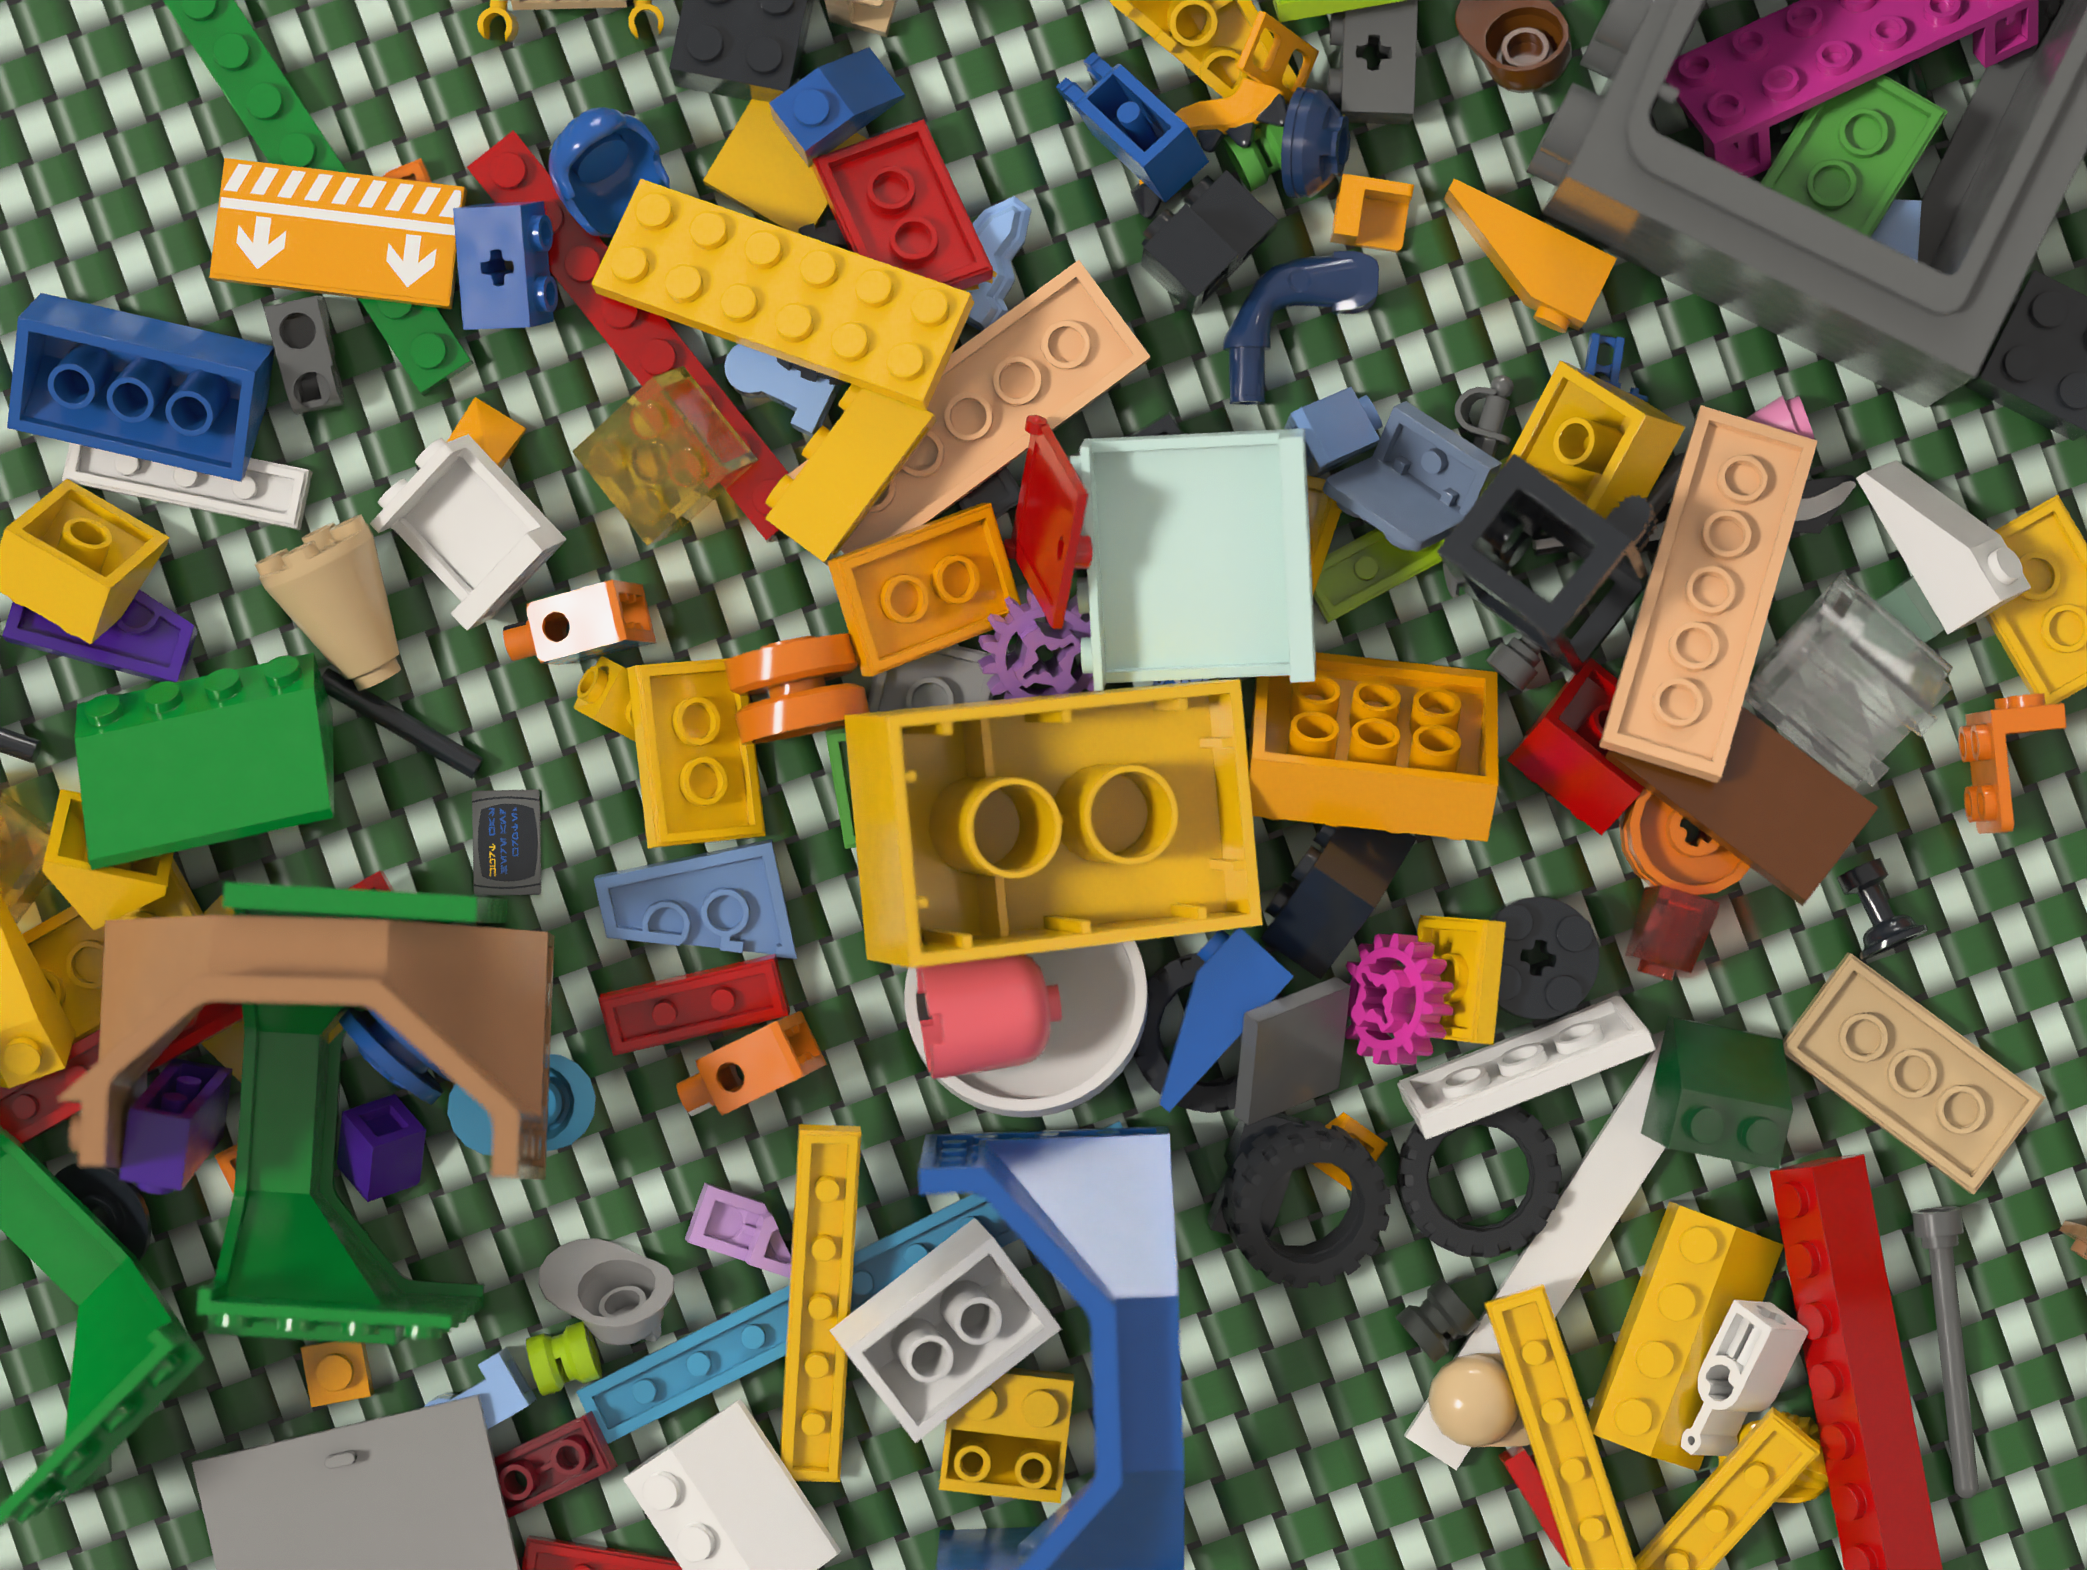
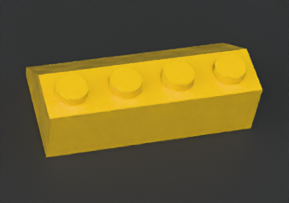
M1669 1201L1587 1417L1593 1435L1647 1456L1699 1471L1705 1455H1690L1681 1447V1438L1685 1430L1692 1428L1704 1403L1698 1391L1697 1378L1700 1368L1733 1301L1763 1302L1784 1245Z

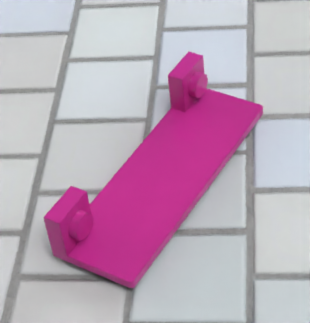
M1800 0L1676 57L1663 82L1680 90L1675 100L1703 136L1705 157L1750 178L1771 167L1770 126L1973 33V54L1984 68L2038 44L2039 0Z

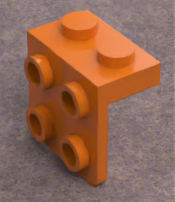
M2044 693L2018 695L1994 699L1995 710L1965 714L1966 726L1959 728L1958 742L1962 761L1964 763L1970 762L1972 786L1965 787L1964 805L1969 823L1976 822L1979 834L2013 832L2014 829L2005 735L2067 728L2064 703L2045 705Z

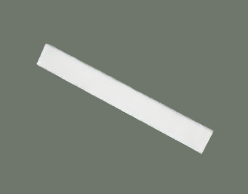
M1664 1034L1655 1046L1656 1050L1651 1052L1559 1194L1558 1204L1546 1220L1548 1223L1538 1235L1535 1234L1530 1239L1491 1300L1543 1284L1554 1317L1561 1310L1665 1149V1146L1641 1134ZM1486 1309L1478 1320L1480 1325L1468 1335L1453 1359L1475 1353H1500ZM1428 1398L1404 1434L1406 1438L1455 1470L1458 1469L1471 1449L1470 1446L1457 1444L1442 1434L1431 1417Z

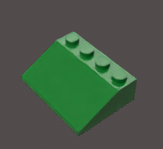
M314 652L295 657L288 655L280 656L267 663L235 670L230 668L220 669L207 676L179 682L164 681L154 684L147 689L124 694H104L90 701L77 704L75 747L88 861L92 870L334 818L333 709L325 690Z

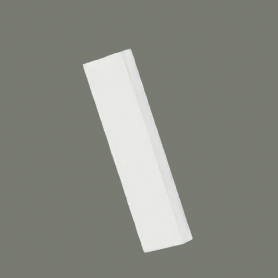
M70 443L62 481L69 479L80 486L300 530L312 471L250 458L245 478L242 482Z

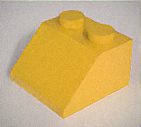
M1560 360L1507 461L1515 453L1599 516L1606 519L1615 507L1620 506L1619 501L1625 500V496L1628 498L1633 494V496L1640 495L1641 498L1646 497L1647 499L1685 426L1644 400Z
M66 479L5 528L0 542V592L8 596L14 603L27 607L60 626L68 634L92 644L121 619L165 550L170 537L71 480Z

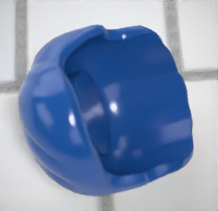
M597 107L583 112L565 126L554 141L550 152L549 174L557 195L577 223L593 236L613 238L640 179L670 188V179L661 162L659 144L650 130L639 119L631 115L622 114L616 109Z

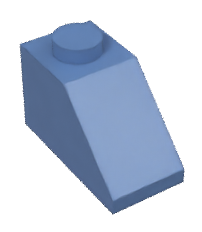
M1348 387L1290 413L1284 428H1305L1307 471L1310 476L1318 478L1374 448L1380 440L1376 430L1383 427V424L1369 397L1365 395L1358 399L1352 387Z

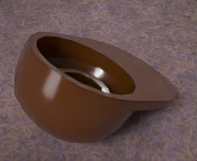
M1461 0L1457 7L1455 22L1460 37L1484 62L1492 79L1499 86L1507 91L1522 94L1537 92L1553 85L1563 76L1572 58L1571 34L1564 16L1549 0Z

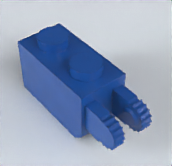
M1093 52L1083 61L1088 73L1097 81L1089 91L1085 93L1078 84L1071 82L1067 78L1062 80L1056 88L1068 104L1079 113L1091 134L1166 203L1207 165L1209 160L1188 125L1121 64H1117L1112 68Z

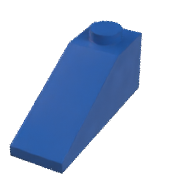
M1236 928L1230 935L1224 930H1218L1196 954L1204 963L1195 973L1158 1101L1168 1112L1173 1109L1242 1034L1244 1013L1270 1003L1294 977L1242 928Z

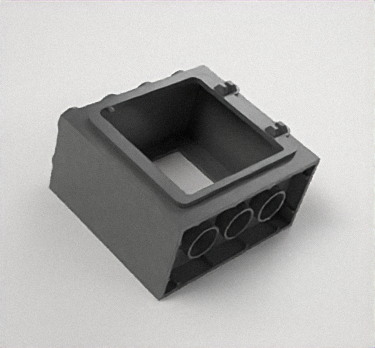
M1611 0L1579 64L1608 79L1600 95L1572 83L1561 106L1557 108L1526 171L1554 185L1539 218L1925 408L1973 379L2087 150V0H2039L2038 44L1985 69L1921 199L1918 261L1657 133L1651 126L1650 114L1658 98L1671 104L1674 103L1680 90L1663 81L1674 59L1680 56L1707 0Z

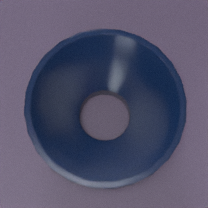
M1298 87L1294 91L1287 109L1282 137L1281 171L1286 195L1291 198H1311L1320 193L1336 176H1342L1345 164L1349 158L1351 138L1349 134V119L1340 113L1337 106L1322 90Z

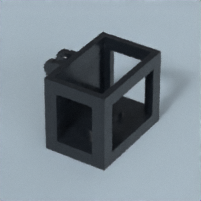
M1514 453L1438 549L1437 553L1466 594L1575 675H1578L1646 588L1649 573L1639 553L1650 541L1649 536L1654 535L1658 520L1655 518L1656 514L1651 509L1652 505L1650 502H1647L1646 497L1641 498L1640 495L1633 496V494L1628 498L1625 496L1624 501H1619L1620 506L1615 507L1608 517L1604 519ZM1541 529L1584 560L1583 564L1551 604L1508 574L1511 567L1525 554ZM1606 577L1609 578L1615 585L1572 640L1569 639L1564 631Z

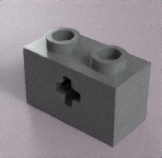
M1418 0L1394 2L1332 13L1330 15L1329 43L1330 45L1340 46V69L1329 68L1327 96L1335 105H1338L1340 113L1348 117L1349 123L1410 124L1414 115ZM1366 47H1375L1377 57L1383 59L1379 64L1378 70L1367 69L1366 59L1359 58L1363 56Z

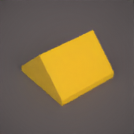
M60 789L42 872L93 930H96L105 925V920H116L165 896L174 852L92 870L88 861L81 793Z

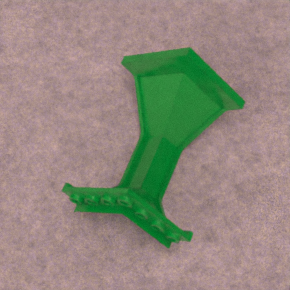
M224 882L223 907L232 908L234 916L378 919L451 924L457 921L507 923L508 899ZM242 1002L244 1047L234 1193L213 1283L198 1288L197 1314L208 1315L207 1334L396 1345L407 1337L421 1339L442 1338V1333H450L451 1328H458L459 1323L467 1322L468 1317L483 1309L485 1284L413 1280L401 1274L337 1194L335 1188V1163L342 1052L347 1032L343 1029L329 1044L328 1038L329 1033L340 1023L339 1019L349 1008L352 1007L364 1014L367 1011L365 1006Z
M0 1126V1229L78 1305L64 1442L0 1506V1526L13 1519L21 1525L32 1515L36 1517L46 1507L50 1509L59 1500L63 1502L72 1493L112 1472L111 1454L205 1358L139 1259L16 1137Z

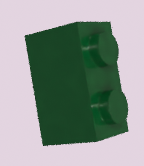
M1668 1016L1641 1134L1668 1149L1779 1169L1793 1113L1783 1040L1774 1036Z

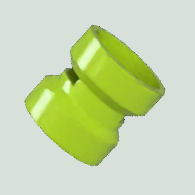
M583 1321L568 1325L563 1334L552 1337L542 1333L526 1339L530 1366L542 1396L561 1391L564 1384L570 1381L578 1380L585 1384L602 1378L601 1363L592 1333Z

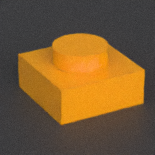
M327 1341L301 1347L311 1407L374 1395L365 1343Z

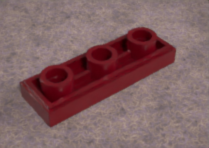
M592 1411L494 1457L508 1518L607 1473L618 1466ZM515 1471H520L525 1475L527 1487L517 1482Z

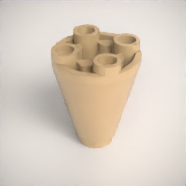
M362 514L354 516L338 525H335L333 522L318 528L302 537L303 545L289 552L287 549L280 550L255 563L264 589L344 679L353 680L358 691L372 687L401 670L395 658L400 652L374 535Z

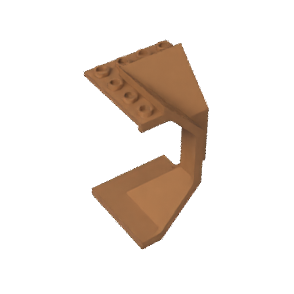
M204 915L105 920L99 1061L56 1099L81 1103V1114H74L71 1121V1150L73 1153H79V1165L121 1168L129 1108L147 1089L148 1067L206 1003L252 1002L361 1005L369 1007L379 1014L487 1110L493 1124L491 1176L546 1180L555 936L549 932L378 919Z

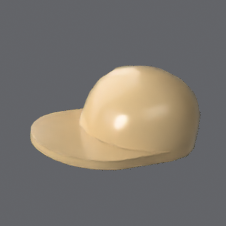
M1475 1353L1460 1356L1441 1367L1431 1382L1428 1403L1431 1417L1443 1435L1457 1444L1470 1447H1518L1530 1445L1500 1353Z

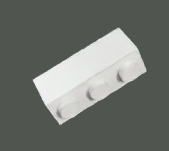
M973 1218L829 1331L916 1443L1060 1331L1061 1327L993 1236L976 1218Z
M741 1399L645 1460L623 1478L682 1570H817L841 1552V1549Z

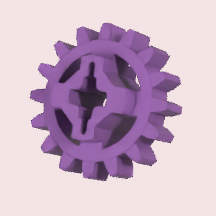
M1027 588V603L1019 605L1010 596L1005 599L1006 607L1010 613L1004 618L990 613L987 619L996 632L994 635L979 636L978 642L982 649L991 653V655L978 660L983 674H995L986 683L993 696L1005 691L1004 699L1078 693L1084 688L1094 691L1093 674H1083L1081 660L1075 672L1071 674L1074 656L1081 652V637H1091L1090 613L1079 614L1077 595L1067 602L1062 629H1052L1049 623L1035 620L1036 618L1046 616L1031 588ZM1017 632L1018 637L1015 650L1006 656L1009 641L1014 633ZM1044 644L1054 655L1045 662L1035 652L1039 646ZM1034 683L1052 685L1053 687L1034 689L1029 686Z

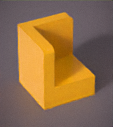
M1343 173L1338 187L1330 242L1395 253L1399 252L1403 246L1408 208L1413 196L1414 185Z

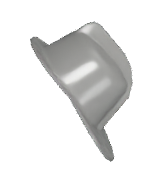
M578 1239L563 1244L550 1253L539 1269L538 1284L545 1299L558 1309L583 1320L592 1335L600 1341L609 1345L622 1346L636 1343L642 1339L656 1342L660 1338L664 1308L674 1294V1278L666 1266L655 1260L645 1258L616 1243L601 1239Z

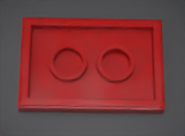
M924 119L812 159L813 171L849 251L960 290L993 279V268Z

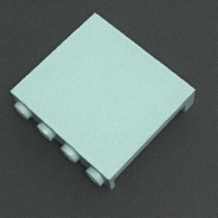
M1305 428L1084 439L1080 446V455L1070 456V463L1089 494L1081 535L1091 538L1093 555L1091 565L1087 569V577H1078L1077 600L1079 614L1090 613L1091 637H1081V665L1083 674H1093L1094 691H1103L1106 683L1284 675H1290V682L1315 681L1316 649Z

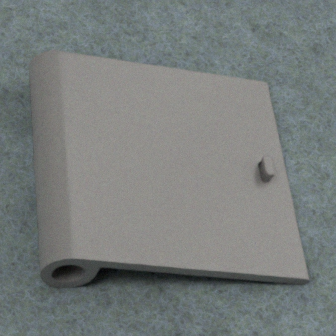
M480 1394L192 1462L216 1570H520Z

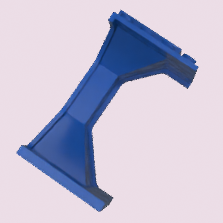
M1168 1126L926 1134L919 1166L920 1194L973 1193L986 1199L1088 1314L1091 1322L1096 1452V1471L1094 1477L1039 1527L940 1530L936 1570H1184V1454L1179 1303L1171 1148Z

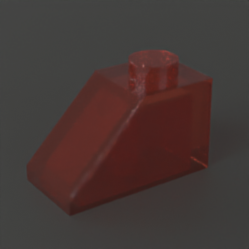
M1663 885L1645 887L1625 956L1640 960L1638 972L1660 979L1672 981L1675 971L1692 973L1717 916L1720 902Z

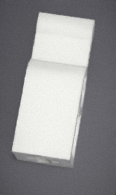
M1734 1300L1700 1368L1697 1378L1698 1391L1704 1403L1692 1428L1685 1430L1682 1434L1681 1447L1690 1455L1728 1456L1738 1444L1737 1434L1748 1412H1762L1769 1408L1776 1399L1809 1330L1771 1302Z

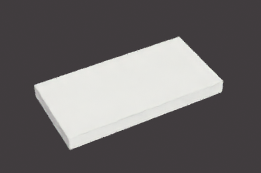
M1617 995L1494 1043V1045L1486 1046L1402 1079L1397 1083L1404 1104L1427 1140L1656 1049L1649 1030L1624 999Z

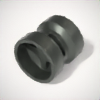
M1442 1278L1427 1289V1298L1422 1302L1423 1305L1420 1307L1409 1305L1396 1316V1319L1434 1363L1448 1352L1449 1339H1454L1458 1335L1467 1336L1480 1325L1477 1318Z

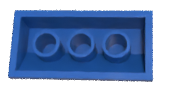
M40 293L18 317L7 428L242 482L245 478L268 402L274 346Z

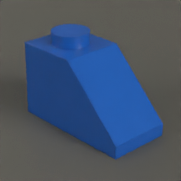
M867 47L816 68L772 100L769 105L774 122L807 166L810 167L813 165V158L831 152L905 98V94L870 47Z

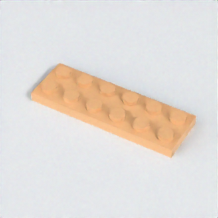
M1080 260L1065 269L951 354L927 408L928 411L934 414L937 420L842 547L841 550L844 554L931 522L1028 450L1031 434L1027 433L1024 429L1027 416L1039 415L1046 418L1051 430L1054 431L1151 360L1150 355ZM808 460L787 475L795 479Z
M1700 406L1599 747L1718 783L1722 777L1818 442L1817 440L1709 407Z

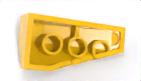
M1109 0L1113 6L1131 19L1223 98L1235 94L1243 78L1253 80L1236 68L1258 15V11L1251 0ZM1266 28L1260 36L1252 58L1253 64L1260 69L1264 66L1274 41L1270 31ZM1288 63L1283 74L1282 83L1291 90L1297 77Z
M0 894V1087L12 1088L64 1069L72 1047L75 1031Z

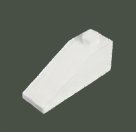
M1897 460L1864 472L1856 478L1947 634L1979 621L2031 588L2023 574L2022 564L2018 556L2007 547L2001 535Z

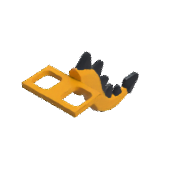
M1259 11L1236 68L1253 80L1243 78L1236 93L1230 97L1199 101L1181 108L1175 114L1188 125L1194 137H1198L1200 145L1205 152H1214L1226 134L1241 148H1248L1253 142L1258 123L1284 127L1287 113L1286 103H1290V99L1298 87H1305L1319 51L1266 12ZM1266 28L1273 33L1274 41L1265 64L1260 69L1253 64L1252 58L1260 36ZM1297 50L1303 55V64L1293 88L1289 90L1283 85L1282 78L1293 51ZM1139 179V184L1131 191V195L1140 214L1146 219L1151 220L1155 217L1162 199Z

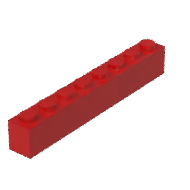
M1860 1154L1819 1158L1770 1170L1774 1200L1786 1255V1264L1797 1313V1322L1809 1330L1802 1345L1844 1569L1943 1570L1865 1156Z

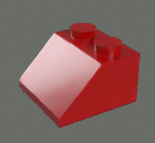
M1590 658L1578 675L1573 674L1532 724L1507 760L1523 772L1530 781L1538 784L1569 809L1577 819L1585 822L1602 836L1641 794L1644 787L1605 758L1609 751L1608 749L1599 747L1618 679Z

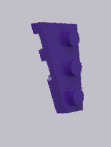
M139 589L121 619L92 644L68 634L55 623L14 602L12 603L2 637L6 642L158 682L183 681L198 630L195 625Z

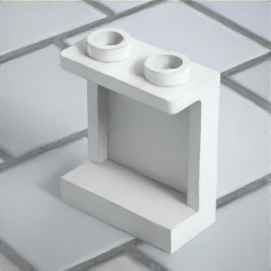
M469 434L447 443L442 438H439L429 445L415 461L420 470L408 482L405 479H401L382 495L378 504L383 510L370 523L378 533L389 528L395 530L456 595L461 603L451 614L467 631L492 619L567 540Z

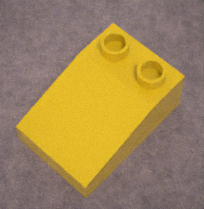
M1207 680L844 715L867 960L913 968L1262 925L1241 680Z

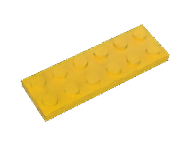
M640 179L591 283L595 292L599 295L927 410L974 305L973 297L969 292Z

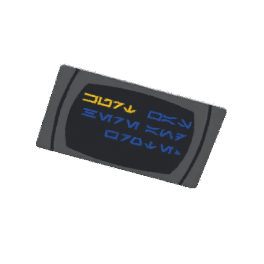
M539 790L473 791L474 895L541 894Z

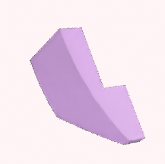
M704 1182L685 1240L688 1243L743 1260L748 1265L790 1278L791 1255L780 1235L773 1215L768 1212L765 1204L756 1199Z

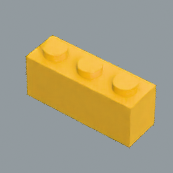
M852 384L838 404L845 412L831 431L824 425L817 430L802 452V455L808 459L807 463L795 479L786 474L768 496L765 504L772 508V510L765 519L828 566L827 560L836 557L937 420L930 411Z

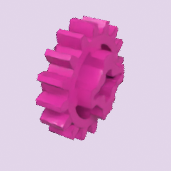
M1393 933V935L1377 934L1374 938V944L1361 943L1358 946L1361 962L1347 961L1345 967L1352 976L1350 984L1347 983L1350 985L1347 1017H1350L1352 1023L1347 1028L1345 1036L1346 1039L1360 1040L1356 1052L1360 1056H1372L1373 1063L1414 1065L1417 1062V1055L1430 1056L1434 1053L1430 1038H1445L1446 1031L1439 1022L1441 1016L1453 1015V1008L1443 1003L1444 994L1449 993L1454 988L1453 983L1441 981L1440 975L1445 970L1447 963L1444 959H1431L1435 947L1432 943L1418 942V936L1397 933ZM1399 960L1405 966H1398L1396 961ZM1387 1033H1393L1395 1038L1390 1037Z

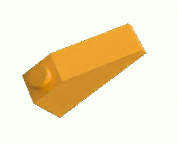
M1453 179L1444 197V201L1523 304L1536 310L1533 318L1542 325L1561 333H1566L1568 327L1579 331L1586 323L1617 258L1459 180Z

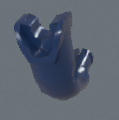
M1334 251L1332 255L1299 258L1273 266L1258 278L1223 341V350L1229 351L1230 404H1265V351L1271 349L1270 329L1275 312L1291 306L1332 307L1333 314H1355L1371 308L1375 304L1378 295L1379 265L1377 260L1363 252Z

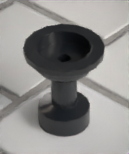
M1881 858L1864 863L1837 877L1844 895L1858 894L1872 924V927L1863 936L1864 950L1859 954L1861 960L1887 952L1928 931L1926 924H1917L1911 916L1894 915L1880 886V883L1889 875Z

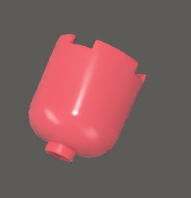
M1026 954L916 967L917 994L925 993L928 1014L932 1016V1019L920 1020L928 1072H931L932 1079L1020 1066L1033 1062L1043 1054L1049 1042L1050 1022L1062 1020L1058 985H1046L1040 966L1032 957Z

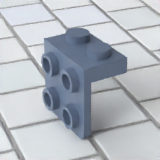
M1405 401L1393 407L1373 456L1327 477L1323 486V492L1335 500L1339 509L1352 517L1362 518L1382 531L1385 538L1394 546L1404 550L1420 551L1449 537L1496 477L1502 463Z

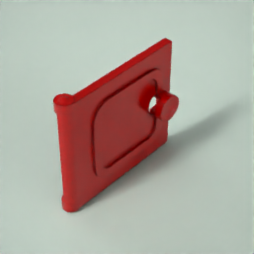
M1029 415L1026 417L1024 429L1031 435L1011 539H1005L1003 544L1007 558L1015 559L1051 628L1062 629L1074 569H1089L1092 562L1093 547L1091 538L1081 535L1089 494L1047 423L1046 418L1039 415Z

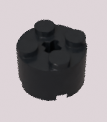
M1529 897L1508 902L1497 908L1485 919L1506 922L1497 1008L1518 1017L1531 1019L1552 1018L1575 1009L1590 992L1599 969V948L1591 924L1573 907L1552 898ZM1536 940L1541 943L1540 950L1549 956L1547 966L1537 967L1535 975L1529 974L1530 964L1521 961L1520 954L1522 950L1533 949Z

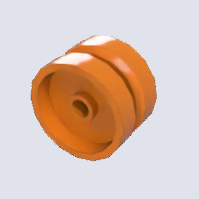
M849 633L788 639L724 660L731 692L741 696L770 694V698L745 705L735 714L742 745L767 743L823 732L830 727L844 726V715L870 713L866 691L863 686L855 683L826 686L825 683L827 680L850 674L859 666Z
M1646 788L1622 813L1619 823L1622 852L1633 872L1655 890L1679 897L1718 893L1740 881L1751 868L1700 829L1695 840L1686 842L1687 831L1680 826L1682 820L1687 819Z

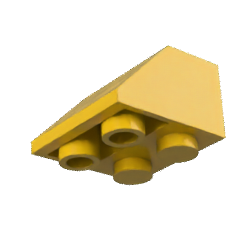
M1012 1367L948 1417L946 1420L939 1490L1061 1503L1074 1374Z

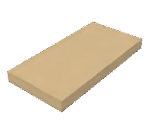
M1847 953L1783 1039L1785 1057L1973 1195L2046 1098L1852 953Z

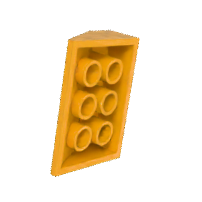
M1316 652V677L1313 682H1290V675L1255 677L1248 751L1252 815L1270 820H1292L1326 824L1332 827L1347 826L1383 830L1395 834L1411 833L1446 837L1452 840L1488 842L1498 790L1497 672Z

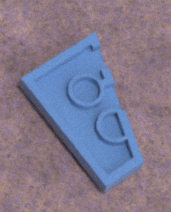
M773 839L596 875L594 877L607 938L675 946L684 944L720 948V951L737 953L746 951L776 954V957L797 959V951Z

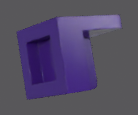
M395 1094L342 1111L337 1158L338 1168L367 1202L416 1186L421 1178L426 1129Z

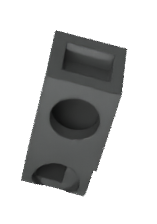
M316 295L263 307L286 393L294 414L300 415L343 405V388L334 358L336 352L328 323L330 318L325 297Z

